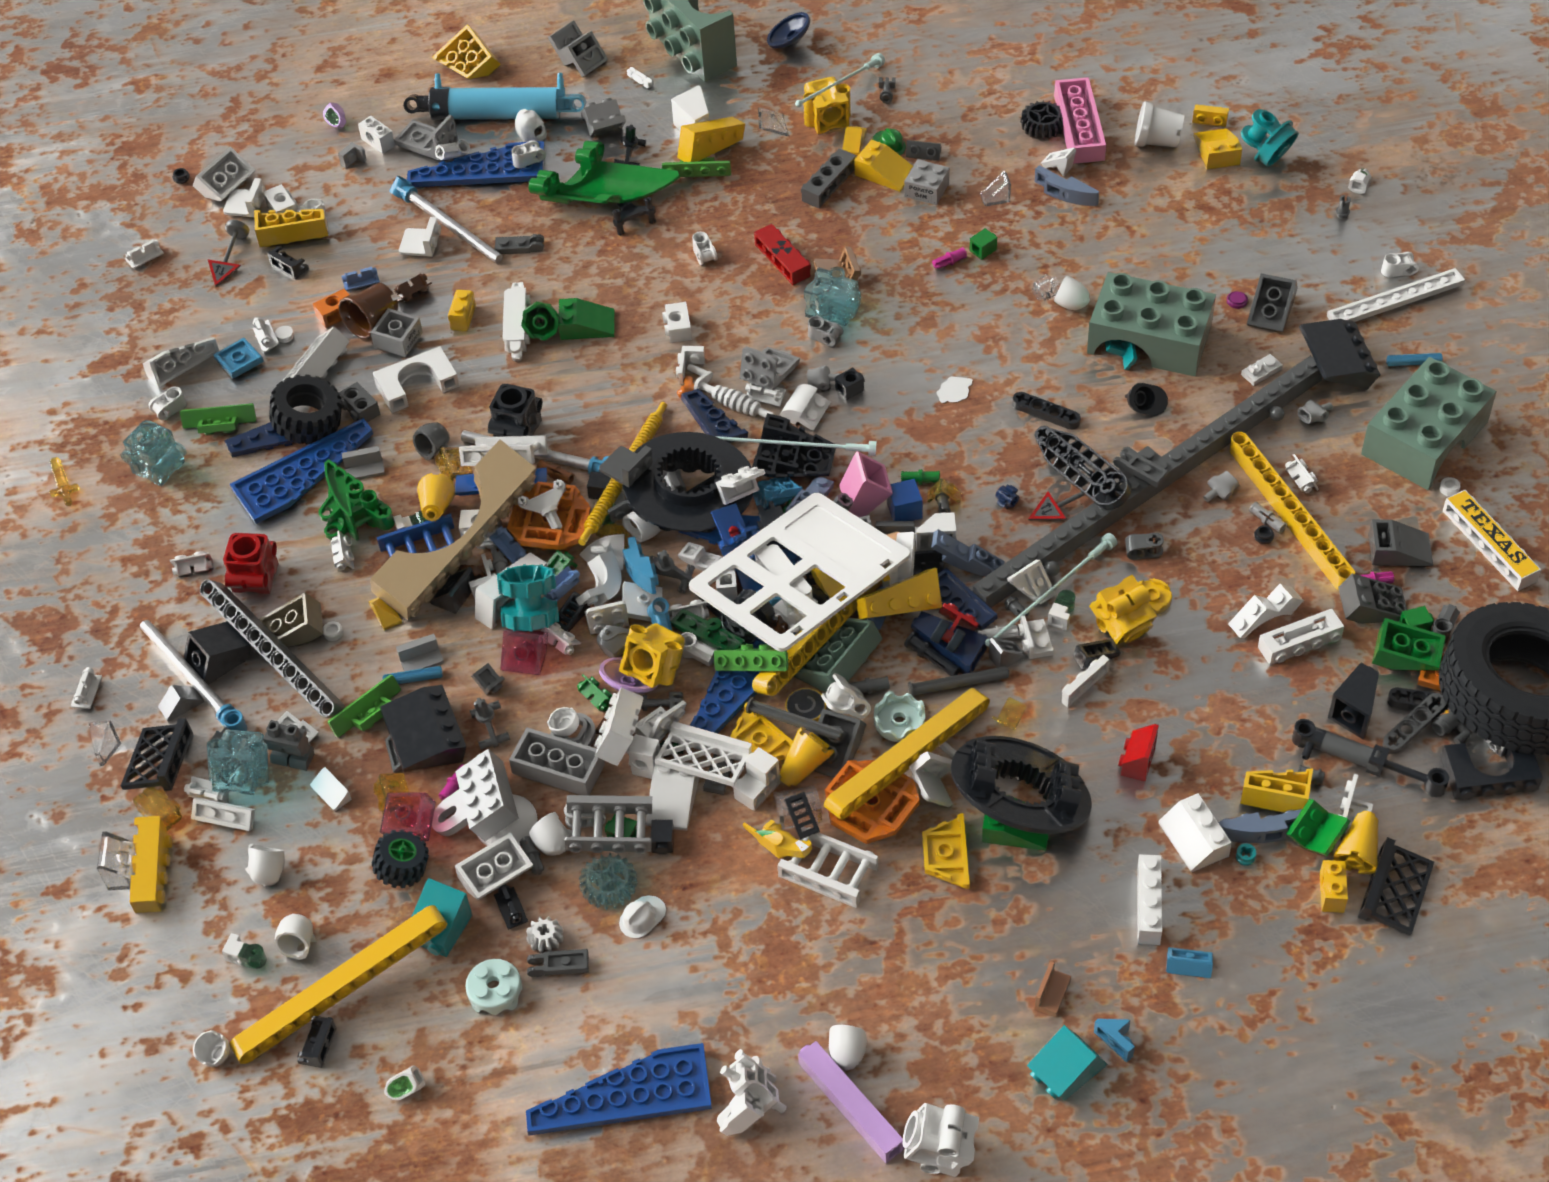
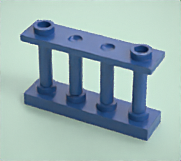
M450 513L441 516L436 521H425L378 536L377 541L380 551L387 550L389 557H391L396 552L395 547L406 544L409 553H417L413 542L423 538L429 552L440 550L444 547L437 549L432 535L442 532L447 546L455 542L450 531L454 529L452 515Z

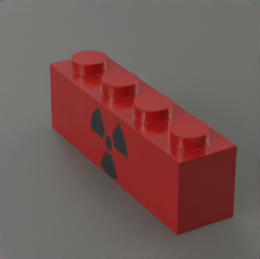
M773 224L754 232L756 247L792 285L811 277V264L809 260L805 259L800 251L792 246L790 240L786 239Z

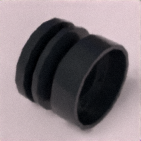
M744 589L735 598L734 603H743L754 595L756 591ZM767 602L751 615L768 626L775 618V611L770 602ZM721 614V621L727 631L744 639L746 643H752L758 638L725 614Z

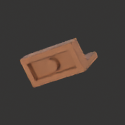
M1050 961L1036 995L1035 1010L1056 1017L1070 984L1071 976L1054 970L1055 962Z

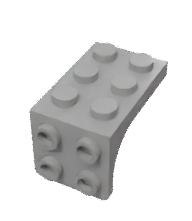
M448 115L437 128L412 120L394 139V143L396 146L440 161L435 155L436 146L457 142L458 136L454 117Z
M746 346L742 350L740 379L773 390L799 365L800 358L768 346L762 352Z

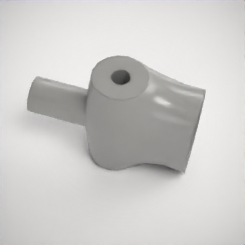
M828 366L808 369V385L817 387L820 390L829 389L830 381H835V377L841 373L830 374Z
M1309 400L1305 406L1298 409V416L1307 424L1323 422L1328 418L1329 413L1327 411L1331 410L1333 405L1330 402L1319 405Z
M1225 471L1219 476H1213L1207 484L1212 490L1204 495L1203 498L1206 502H1209L1218 495L1223 500H1227L1239 486V483L1228 471Z

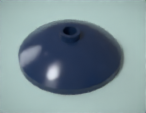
M798 12L784 18L768 34V45L771 48L781 49L797 44L804 37L810 26V17L807 13Z

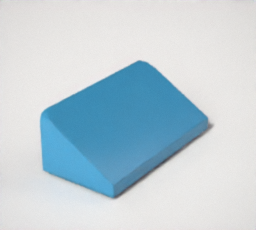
M1168 948L1167 973L1211 978L1213 967L1212 952Z

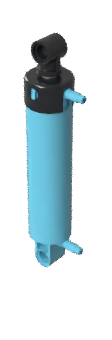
M436 73L434 79L435 87L430 88L429 95L412 94L405 99L403 106L406 112L411 114L429 112L432 120H445L448 115H452L454 119H516L518 112L523 109L535 111L541 119H559L560 112L582 111L587 101L581 94H565L563 73L557 74V87L512 88L442 87L440 74ZM410 100H414L417 104V107H412L410 105ZM574 100H580L582 106L577 107L574 104Z

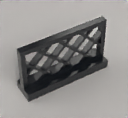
M186 718L178 719L175 725L142 729L120 785L122 790L162 786L164 791H172L193 734ZM173 732L169 737H165L168 733ZM156 734L150 739H146L147 735ZM159 739H162V740H163V741H161L160 743H158V744L155 745V746L152 745L153 743H155V742L158 741ZM168 745L167 749H165L162 752L159 751L160 749ZM147 747L151 748L145 753L141 754V751H143ZM154 753L157 754L155 757H153V758L150 759L149 761L147 760V758L150 757L151 755H153ZM163 759L162 763L156 767L154 766V764ZM142 761L145 762L143 765H141V766L138 767L137 769L135 768L136 765H138V764L141 763ZM148 768H151V769H152V770H150L149 772H147V773L144 774V775L141 774L142 772H144V771L147 770ZM157 774V779L148 780L149 778ZM136 776L140 777L134 782H130V780H132Z
M1387 837L1380 847L1377 856V868L1371 874L1358 918L1365 921L1367 918H1371L1411 935L1434 861L1394 845L1396 840ZM1395 853L1402 855L1406 862L1398 864L1394 858ZM1420 863L1427 866L1426 871L1419 873L1414 864ZM1409 866L1414 875L1406 878L1401 868ZM1396 870L1400 880L1392 882L1388 873ZM1416 879L1421 888L1413 891L1409 881ZM1404 884L1408 893L1400 895L1395 886ZM1390 888L1395 897L1387 900L1383 890ZM1411 897L1415 907L1408 909L1403 899ZM1398 901L1403 911L1394 913L1390 903ZM1385 906L1389 915L1382 916L1376 913L1377 908ZM1406 915L1409 926L1401 924L1397 917Z

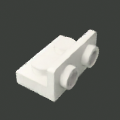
M1021 616L1020 624H1017L1018 634L1023 636V650L1028 653L1029 659L1052 656L1054 650L1044 619L1026 621L1025 616Z

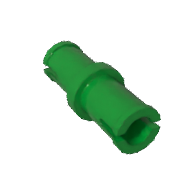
M923 469L918 471H901V482L915 479L919 485H923V483H940V471H923Z

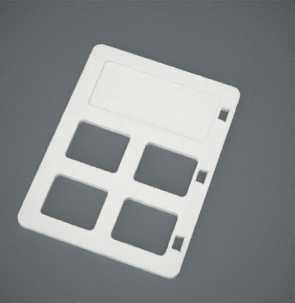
M813 493L689 582V589L775 650L783 652L790 649L910 558V551L824 495ZM774 540L803 559L780 576H775L748 557ZM888 562L891 563L886 569L883 567ZM737 568L764 587L743 603L735 604L709 585L731 569ZM814 568H818L845 586L843 590L822 605L817 604L790 586ZM844 595L847 596L842 602L838 600ZM774 597H780L807 616L785 633L779 634L751 614ZM798 629L802 630V632H800L796 636L793 634Z

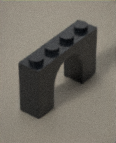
M1465 743L1444 745L1440 758L1444 770L1449 774V785L1454 799L1467 800L1480 796L1491 797L1498 794L1510 795L1515 792L1539 790L1543 776L1533 753L1525 754L1519 753L1517 750L1511 751L1506 749L1504 755L1510 771L1500 776L1487 775L1476 769L1471 762Z

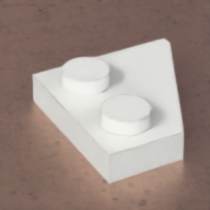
M1041 560L1033 561L1007 578L1008 582L1034 602L1052 587ZM1055 591L1050 593L1039 604H1043L1044 602L1055 596Z

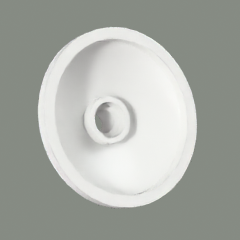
M512 794L519 819L487 841L482 840L479 836L477 837L483 844L488 846L511 833L519 845V841L522 838L526 843L525 836H529L530 830L538 822L537 813L532 803L524 797Z

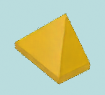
M379 597L368 601L384 631L402 623L398 613Z

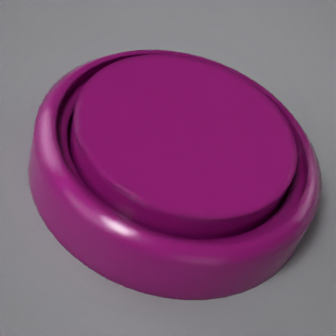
M1234 291L1227 296V304L1232 308L1241 309L1248 303V297L1243 292Z

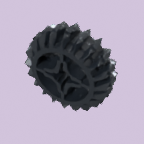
M1044 100L1042 102L1036 101L1035 104L1030 103L1029 106H1025V109L1022 110L1020 123L1025 134H1030V137L1036 136V139L1040 137L1043 140L1046 137L1050 139L1051 136L1056 137L1057 134H1061L1063 130V117L1060 106H1057V103L1052 104L1050 101L1044 102Z

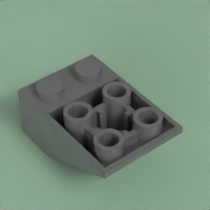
M1372 519L1368 534L1372 565L1433 566L1429 533L1394 520Z
M1353 573L1338 587L1345 619L1364 624L1381 623L1387 618L1398 622L1400 621L1402 611L1407 610L1402 587Z

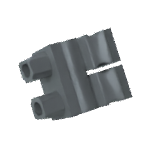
M271 720L263 738L266 748L272 750L270 763L288 766L289 764L291 768L307 771L315 754L314 747L311 746V743H308L306 730L298 728L297 725L290 724L286 726L279 724L278 721Z

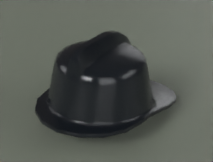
M1137 383L1125 395L1131 409L1146 415L1157 416L1163 413L1168 405L1166 392L1162 388L1151 384Z

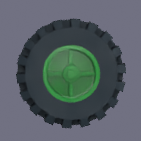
M392 830L390 834L387 832L383 834V837H380L377 841L372 859V871L374 874H377L376 878L379 881L383 880L385 885L391 884L393 888H396V886L405 888L406 885L409 887L414 886V882L418 883L425 873L429 857V849L426 847V842L424 840L421 841V837L413 835L411 831L407 833L404 830L399 832Z

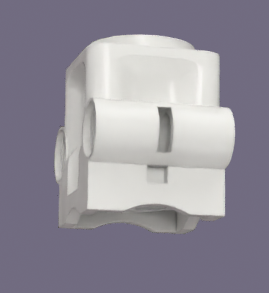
M924 1103L917 1111L911 1113L906 1123L903 1134L904 1158L920 1163V1169L925 1173H943L956 1177L962 1167L968 1166L974 1161V1135L978 1129L979 1117L965 1113V1109L958 1105H947L945 1108H940Z

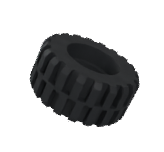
M305 374V376L295 375L293 378L288 377L284 379V382H279L272 390L269 419L273 429L277 430L280 436H285L286 440H294L298 444H301V442L312 444V442H316L336 432L340 426L342 411L341 395L329 381L321 380V377L318 376L311 377L308 374ZM297 406H310L318 411L304 413L293 408Z

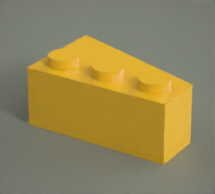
M1313 768L1306 769V772H1294L1293 769L1286 770V773H1274L1273 770L1246 771L1240 804L1284 813L1289 810L1303 809L1309 800Z

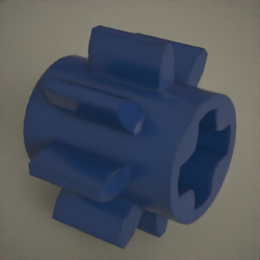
M1008 484L1006 487L1004 485L1001 486L995 494V497L999 499L996 504L1006 509L1008 507L1013 508L1019 501V495L1016 494L1018 489Z

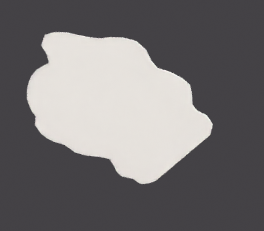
M949 377L936 392L941 403L946 401L958 402L967 398L969 393L968 387L972 384L973 380L970 378Z

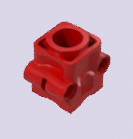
M233 533L230 535L223 557L227 570L224 579L225 586L231 588L232 592L237 593L256 592L270 594L274 575L279 565L276 557V542L269 541L265 534Z

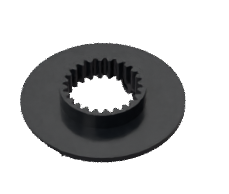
M698 432L665 434L641 445L634 452L637 454L645 445L652 448V465L629 488L622 484L623 494L630 508L641 519L658 526L663 531L712 532L717 526L711 511L736 503L742 515L749 506L754 494L747 495L727 505L722 503L716 482L722 480L721 477L724 475L739 473L738 469L752 467L742 452L732 444L718 437ZM677 469H682L686 473L701 470L707 474L714 473L716 479L714 484H710V489L704 488V492L698 490L697 494L693 492L686 494L685 491L678 493L677 489L671 491V486L666 487V482H662L661 475H663V470L674 472Z
M984 736L967 741L953 756L951 775L960 793L979 811L1002 824L1032 833L1059 834L1080 827L1090 815L1092 808L1091 796L1085 782L1078 775L1079 764L1067 762L1046 748L1012 737ZM999 776L1003 779L1008 776L1010 779L1015 777L1018 781L1024 780L1025 784H1032V788L1039 789L1038 793L1044 794L1043 799H1046V801H1041L1040 804L1034 802L1032 805L1029 801L1023 803L1020 799L1014 800L1013 796H1006L1005 791H999L1000 787L996 786L995 779H998Z

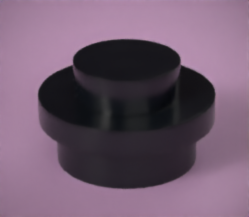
M178 168L173 172L172 178L175 183L183 184L189 180L190 175L186 169Z
M1262 525L1255 530L1254 538L1261 544H1268L1273 541L1274 532L1269 526Z

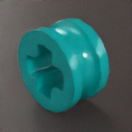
M1241 844L1237 848V862L1244 866L1254 863L1256 858L1255 847L1250 844ZM1242 852H1244L1245 854L1249 853L1250 857H1248L1247 855L1242 856Z

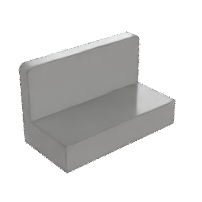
M379 446L342 453L346 472L358 480L385 474Z
M434 634L396 646L404 671L434 667L444 663Z

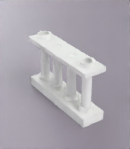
M546 435L476 437L475 446L459 447L461 466H475L499 439L531 464L535 463L534 455L548 454Z
M810 827L801 828L802 832L811 829ZM818 832L799 839L803 841L809 839L813 846L821 848L810 869L798 866L802 858L792 857L791 861L781 859L778 863V877L857 908L860 902V890L857 887L868 868L877 871L878 856L871 851L861 850ZM829 852L841 856L830 876L826 877L818 874ZM848 860L860 864L850 884L845 885L837 881Z

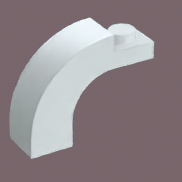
M613 551L599 554L588 563L595 577L596 587L585 591L576 598L579 606L588 604V606L594 604L595 607L601 606L618 593L622 580L621 570Z

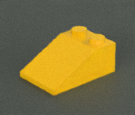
M1227 128L1193 133L1207 170L1240 165L1242 156L1241 144L1238 137Z
M871 139L855 159V176L900 192L904 188V181L913 165L886 144Z

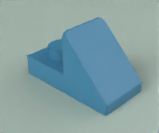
M1097 1019L1094 1025V1033L1125 1062H1128L1133 1057L1135 1046L1129 1037L1123 1036L1129 1031L1130 1020Z

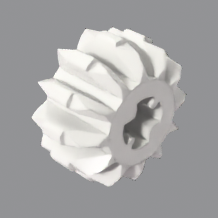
M539 916V922L531 921V927L527 928L526 931L527 943L531 945V949L533 951L539 950L541 954L545 950L548 952L552 951V948L559 949V943L563 942L564 938L563 928L559 925L557 919L551 921V918L548 916L543 920Z

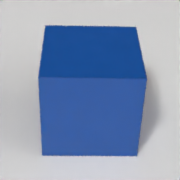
M915 479L890 484L893 494L887 498V506L893 521L923 519V500Z

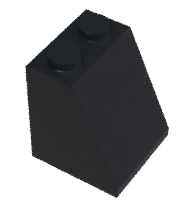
M226 621L188 632L184 659L209 685L247 661L251 644Z
M1361 662L1334 692L1328 718L1361 739H1364L1367 734L1379 672Z

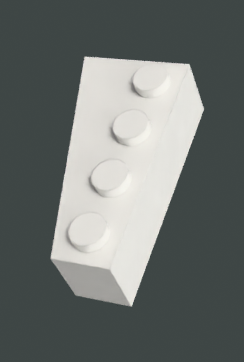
M622 687L617 694L613 693L609 702L612 707L607 709L604 716L607 721L603 722L599 731L602 733V736H598L594 747H597L596 757L616 766L619 765L634 737L632 735L636 730L635 725L639 718L638 714L641 710L643 696Z

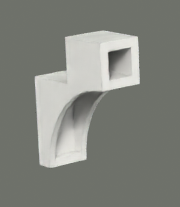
M1279 584L1267 598L1254 595L1228 625L1240 638L1245 639L1264 622L1280 615H1291L1304 600L1292 587Z

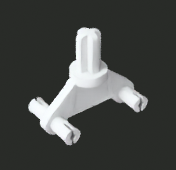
M557 479L553 483V489L530 500L526 496H521L518 498V505L522 509L541 514L542 517H546L551 529L560 530L562 523L556 511H558L557 506L565 492L566 485L562 480Z

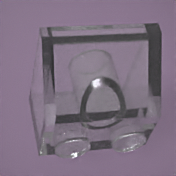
M814 785L773 792L778 820L782 829L794 827L784 799L802 792L806 794L816 822H822L821 803L818 791ZM799 800L792 803V808L803 804V802ZM803 808L794 813L797 816L806 812V809ZM809 816L798 819V823L810 820Z
M105 831L102 832L97 870L108 891L130 889L131 875H135L132 868V856L137 855L135 844L131 840Z

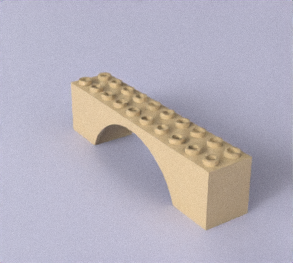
M499 439L474 467V482L480 494L481 505L477 517L468 531L457 541L440 550L427 553H406L397 550L371 577V592L407 621L411 617H416L423 603H428L433 598L434 591L437 588L441 589L447 582L446 578L450 574L454 575L460 567L459 564L463 560L469 559L472 555V550L484 542L486 534L488 532L492 533L498 526L497 522L501 518L505 519L510 513L509 509L513 505H518V498L526 491L532 490L535 485L536 467Z

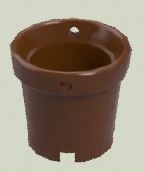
M375 283L355 295H348L341 299L338 305L339 314L343 323L355 336L361 339H368L371 337L370 332L388 308L398 311L397 299L393 301L391 295L394 293L388 286L383 283Z

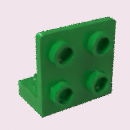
M1309 799L1286 835L1303 849L1328 856L1334 850L1335 844L1341 835L1346 832L1351 821L1346 817L1329 813L1315 800Z

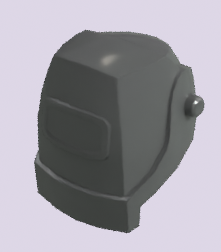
M606 625L597 635L596 640L603 653L609 658L623 656L629 629Z

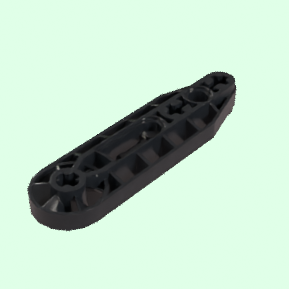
M1041 426L1035 431L1036 441L1046 462L1100 508L1113 510L1119 508L1128 500L1132 486L1126 476L1074 434L1049 428L1048 426ZM1070 439L1075 440L1071 444L1068 443ZM1084 446L1086 450L1080 453L1081 447ZM1094 454L1097 457V459H1095L1094 461H1090ZM1055 457L1056 460H1055V462L1052 464L1051 461H1050V459H1052V458ZM1084 463H1086V464H1087L1088 466H1090L1093 470H1095V472L1089 470V469L1084 465ZM1104 463L1109 466L1105 470L1101 469ZM1066 466L1065 472H1061L1060 469ZM1080 468L1081 470H1083L1085 473H1087L1088 476H1090V478L1085 476L1078 469ZM1077 475L1078 477L1075 482L1070 479ZM1122 482L1126 483L1124 490L1119 486ZM1088 484L1089 486L1086 491L1081 488Z

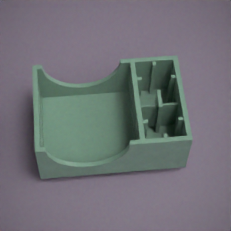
M643 0L644 6L649 12L650 20L645 24L649 36L653 40L659 39L670 56L676 55L681 59L688 73L694 72L706 82L737 66L734 17L730 10L718 14H708L699 11L698 0Z
M1108 272L1089 322L1087 353L1094 355L1096 348L1103 342L1124 340L1142 348L1148 354L1153 368L1196 376L1212 327L1216 294L1204 292L1198 288L1189 289L1169 285L1160 280L1150 281L1135 278L1126 273L1116 274Z
M1428 357L1368 423L1361 455L1429 490L1433 485L1440 466L1453 447L1462 441L1461 448L1465 449L1488 423L1497 391L1482 384L1475 378H1470L1458 372L1442 361Z

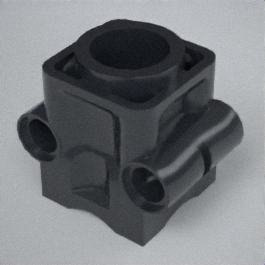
M511 384L500 385L489 406L492 418L488 423V433L493 434V437L533 436L542 421V398L536 397L535 391L530 388Z

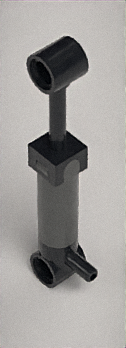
M1300 719L1295 723L1292 741L1296 746L1304 748L1301 757L1305 760L1309 759L1313 748L1366 767L1367 773L1378 777L1381 776L1383 769L1387 768L1425 782V792L1432 797H1441L1446 792L1449 774L1442 768H1433L1427 775L1387 760L1390 749L1377 744L1374 748L1315 727V724L1309 719Z

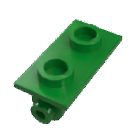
M582 674L585 680L578 683V691L588 700L595 695L590 702L599 711H607L612 694L605 688L601 690L598 687L600 683L593 676L588 678Z

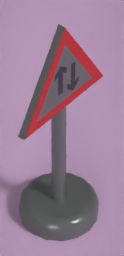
M229 220L226 222L225 230L232 238L223 262L207 259L215 287L241 267L239 264L227 263L236 238L243 239L249 235V227L241 221Z
M1048 491L1028 520H1067L1060 507L1085 494L1080 492L1056 503Z

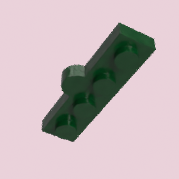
M682 608L670 621L672 627L683 633H693L697 640L716 650H735L741 648V645L746 644L744 639L723 629L719 618H711L707 621Z

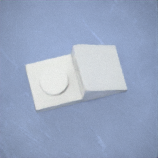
M1074 147L1049 153L1041 164L1044 168L1057 167L1062 176H1065L1073 166L1076 149Z

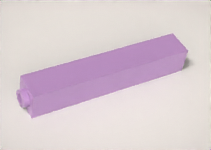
M815 1041L811 1045L804 1046L798 1054L799 1065L885 1163H888L904 1150L903 1138L818 1042Z

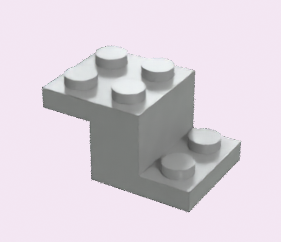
M574 20L548 36L550 43L564 66L574 63L582 77L608 60L593 32L590 31L582 34Z
M606 98L599 104L595 102L588 103L581 113L582 120L586 121L590 137L620 129L626 123L625 116H621L616 99Z

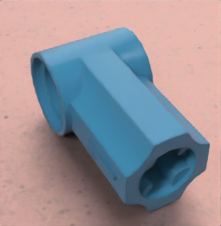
M658 597L648 606L647 614L651 618L652 624H659L672 631L668 613L669 603L666 599ZM654 605L660 606L662 612L656 611Z

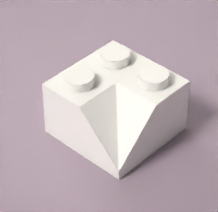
M954 512L935 513L920 527H915L916 552L934 550L931 546L933 532L937 529L956 539Z

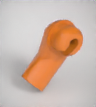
M691 376L684 378L685 385L677 391L679 398H681L682 393L694 390V382Z

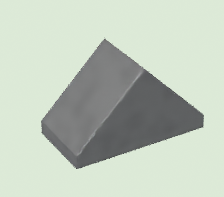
M994 637L989 640V658L997 668L1009 667L1026 657L1016 642Z
M171 685L158 708L169 722L204 703V700L194 687Z

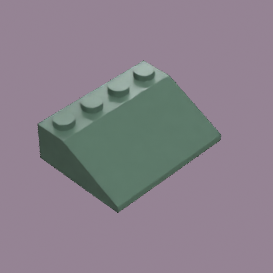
M848 618L793 677L823 692H827L830 684L836 682L832 677L834 673L841 675L848 682L883 638L873 621Z

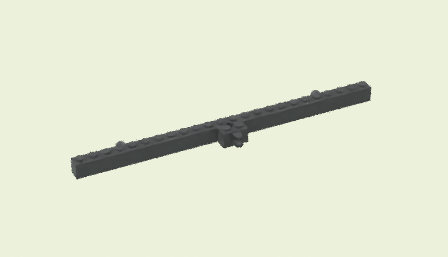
M1310 355L1162 457L1149 446L1138 453L1128 446L1123 447L1124 450L1126 449L1134 454H1138L1168 470V477L1156 488L1131 473L1119 469L1132 486L1130 497L1122 506L1113 510H1105L1096 503L1091 504L973 585V592L992 608L1018 590L1008 582L1007 578L1035 560H1041L1048 576H1056L1060 571V566L1057 562L1228 446L1235 432L1246 433L1268 417L1273 421L1282 420L1285 415L1284 406L1322 381V374L1314 358ZM1122 482V484L1119 485L1122 488V490L1125 489V482Z

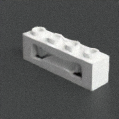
M1329 609L1260 635L1258 649L1269 665L1281 663L1293 656H1300L1309 650H1315L1325 644L1337 642L1342 638L1344 625L1333 609ZM1324 618H1325L1324 621H1321V622H1318V623L1314 624L1315 621H1318V620H1321V619H1324ZM1284 633V636H1281V637L1276 638V639L1273 638V637H1275V636H1278V635Z

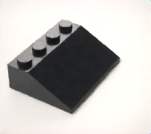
M1334 319L1306 323L1299 326L1324 380L1368 390L1381 375L1354 321Z
M443 685L422 687L380 706L403 771L463 762L467 746Z

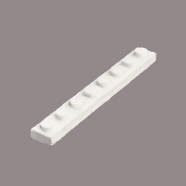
M1454 268L1327 312V317L1329 320L1344 319L1356 322L1462 286L1465 279Z

